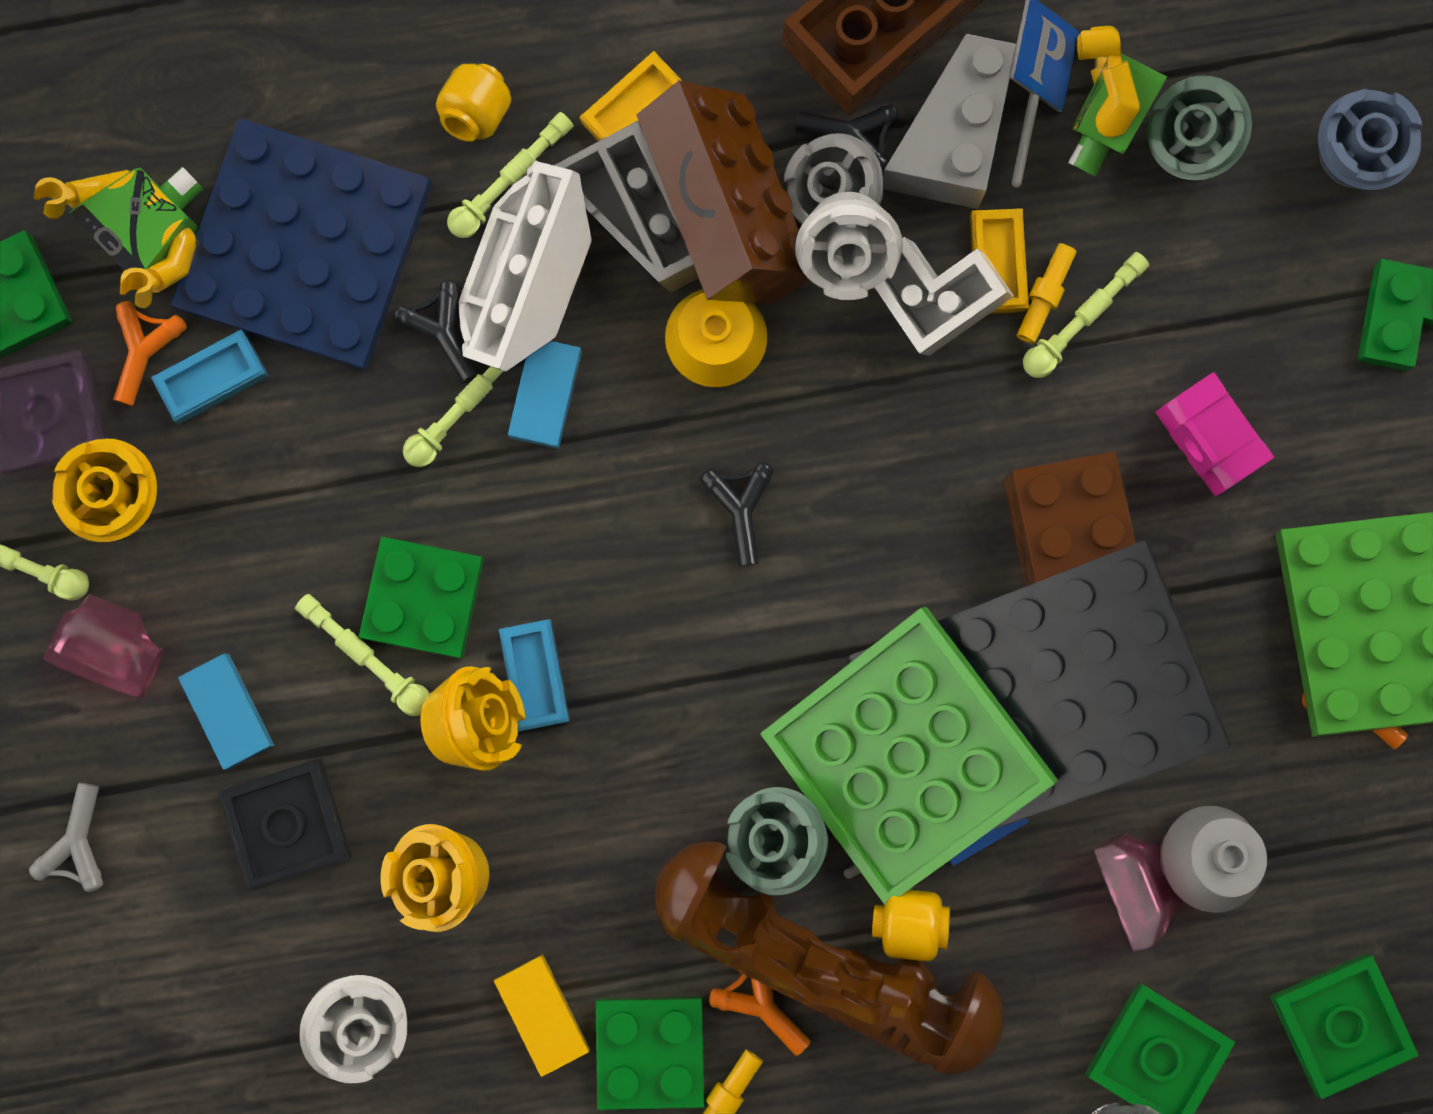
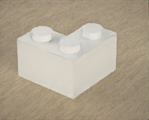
M906 237L902 238V254L894 275L891 279L888 277L875 287L919 354L928 356L1014 297L986 254L979 249L974 250L944 273L937 276L917 245Z

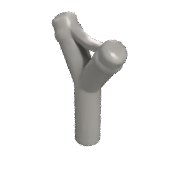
M78 783L65 835L29 867V873L35 880L43 881L48 876H64L80 882L86 892H93L102 887L101 871L97 867L87 840L99 786ZM69 856H72L78 874L55 869Z

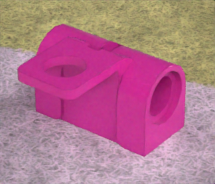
M1214 372L1155 412L1214 497L1275 458Z

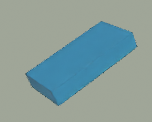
M241 329L152 376L151 379L173 421L180 425L268 378L269 375L246 332Z
M549 341L526 357L508 431L509 438L559 449L582 354L580 347Z
M548 619L499 629L507 678L517 688L525 709L526 720L518 721V732L570 722L552 621Z
M224 653L178 677L223 770H229L275 746L230 654Z

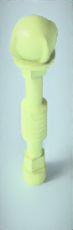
M559 112L540 133V137L528 149L523 148L500 171L501 176L482 195L478 194L471 202L464 199L462 201L463 206L453 209L447 219L450 232L459 238H468L474 235L480 223L484 224L486 222L484 214L491 208L490 204L509 185L513 186L527 174V169L537 161L536 158L549 145L552 147L574 127L571 120L565 114Z
M1134 252L1114 274V279L1104 289H1097L1075 311L1076 317L1058 335L1054 334L1048 341L1040 339L1036 347L1026 352L1023 358L1025 371L1035 378L1048 376L1055 369L1056 365L1062 361L1061 352L1067 347V343L1084 326H1090L1113 303L1112 298L1149 267L1147 259L1140 253Z
M490 366L483 375L477 374L469 385L455 398L456 403L437 423L434 422L426 431L419 428L417 430L419 434L412 435L406 440L403 446L405 460L415 467H424L432 463L437 455V450L439 452L442 450V446L439 443L447 435V430L465 411L471 412L486 394L493 389L492 383L503 370Z
M0 544V567L10 571L17 569L37 577L40 582L48 584V591L50 593L56 594L65 600L75 601L81 599L87 593L89 579L83 571L68 569V566L60 564L56 568L49 565L42 566L22 558L20 552Z
M310 594L305 595L297 603L295 610L306 619H309L318 628L322 627L336 639L335 645L350 656L359 666L365 665L385 682V687L393 693L391 701L397 703L398 707L409 716L421 715L423 703L430 694L424 686L414 684L415 679L413 677L404 679L398 673L394 674L374 656L373 649L350 629L344 630L331 619V614Z

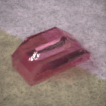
M89 594L75 610L65 611L43 660L105 687L135 697L145 698L165 650L158 648L149 640L140 614Z
M1125 833L1110 838L1094 849L1134 952L1153 947L1166 932L1172 915L1183 900L1173 891L1166 876L1162 873L1160 865L1162 843L1141 841Z

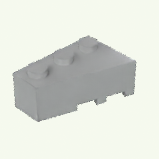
M971 34L964 36L884 169V190L975 209L979 208L987 189L1016 44Z
M639 121L554 165L573 170L580 175L586 209L670 293L699 278Z

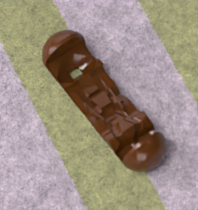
M708 841L689 845L675 854L662 869L655 891L656 913L664 926L665 932L679 942L681 939L684 940L689 947L923 1065L933 1066V1070L941 1074H961L972 1071L988 1059L998 1046L1004 1026L1003 1003L998 991L985 975L974 970L962 984L958 993L945 995L936 988L933 975L922 961L901 959L894 964H885L854 950L839 949L824 944L810 930L780 917L774 906V898L764 893L754 896H742L727 889L717 874V866L726 849V846L719 842ZM720 928L736 935L737 939L733 947H728L717 941L716 936Z

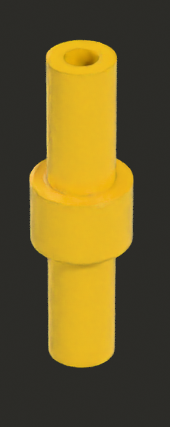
M1059 243L1043 278L1038 277L1028 296L1032 302L1016 335L1020 340L1035 344L1050 310L1057 309L1065 291L1061 285L1077 253L1071 246Z
M745 1049L724 1083L717 1082L706 1098V1102L709 1105L703 1114H735L744 1101L741 1094L763 1063V1060L753 1052Z

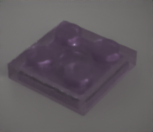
M76 350L0 368L1 473L8 475L56 464L72 448L82 443L104 439L88 356L85 352Z

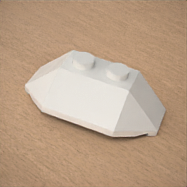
M535 161L527 169V175L516 182L493 207L458 301L460 328L464 338V343L462 344L464 357L503 371H508L556 337L592 241L580 175L575 171Z

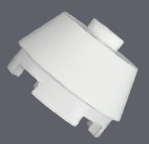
M841 192L824 199L804 221L796 238L795 252L803 273L814 284L823 288L825 295L840 300H856L867 297L869 289L878 286L888 277L889 279L892 278L901 258L903 243L900 229L895 220L874 200L856 192Z
M366 975L347 976L324 985L308 1004L300 1024V1044L308 1063L323 1076L343 1083H361L373 1079L372 1075L385 1068L394 1057L397 1059L400 1056L407 1036V1014L399 994L383 980Z

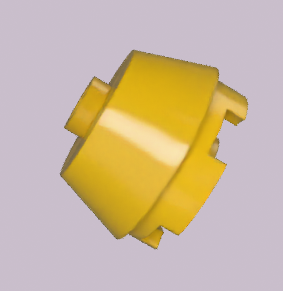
M700 289L686 296L672 311L666 326L665 343L673 365L687 379L707 387H725L742 381L760 364L767 346V329L764 318L754 303L707 300L704 290Z
M98 439L82 443L68 451L55 467L53 506L64 525L81 538L94 542H111L123 539L138 530L148 519L154 508L157 496L155 472L146 456L129 443L116 439Z
M467 666L457 670L427 696L421 710V730L426 745L437 759L451 765L489 771L497 768L504 761L510 760L519 752L522 744L515 742L518 735V721L526 720L520 694L510 679L501 682L493 673H490V667L478 668Z
M435 824L421 825L406 833L400 839L394 851L385 855L381 867V888L384 897L391 896L396 909L404 916L400 921L406 926L417 930L442 932L454 928L480 902L489 883V866L480 846L465 835Z

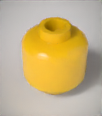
M462 64L453 70L438 95L436 107L441 124L447 132L460 140L472 142L475 139H486L495 133L509 109L512 99L509 88L504 83L503 76L497 69L487 64Z
M908 890L900 897L892 896L887 900L885 906L875 905L872 937L882 938L883 950L888 957L932 961L937 956L939 949L947 950L950 907L942 906V900L935 892Z

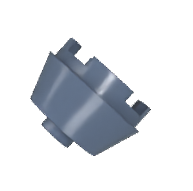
M1362 89L1339 98L1328 108L1319 126V157L1324 171L1333 181L1348 188L1378 190L1397 184L1412 171L1420 155V128L1422 127V120L1418 111L1409 100L1398 93L1390 95L1381 91Z

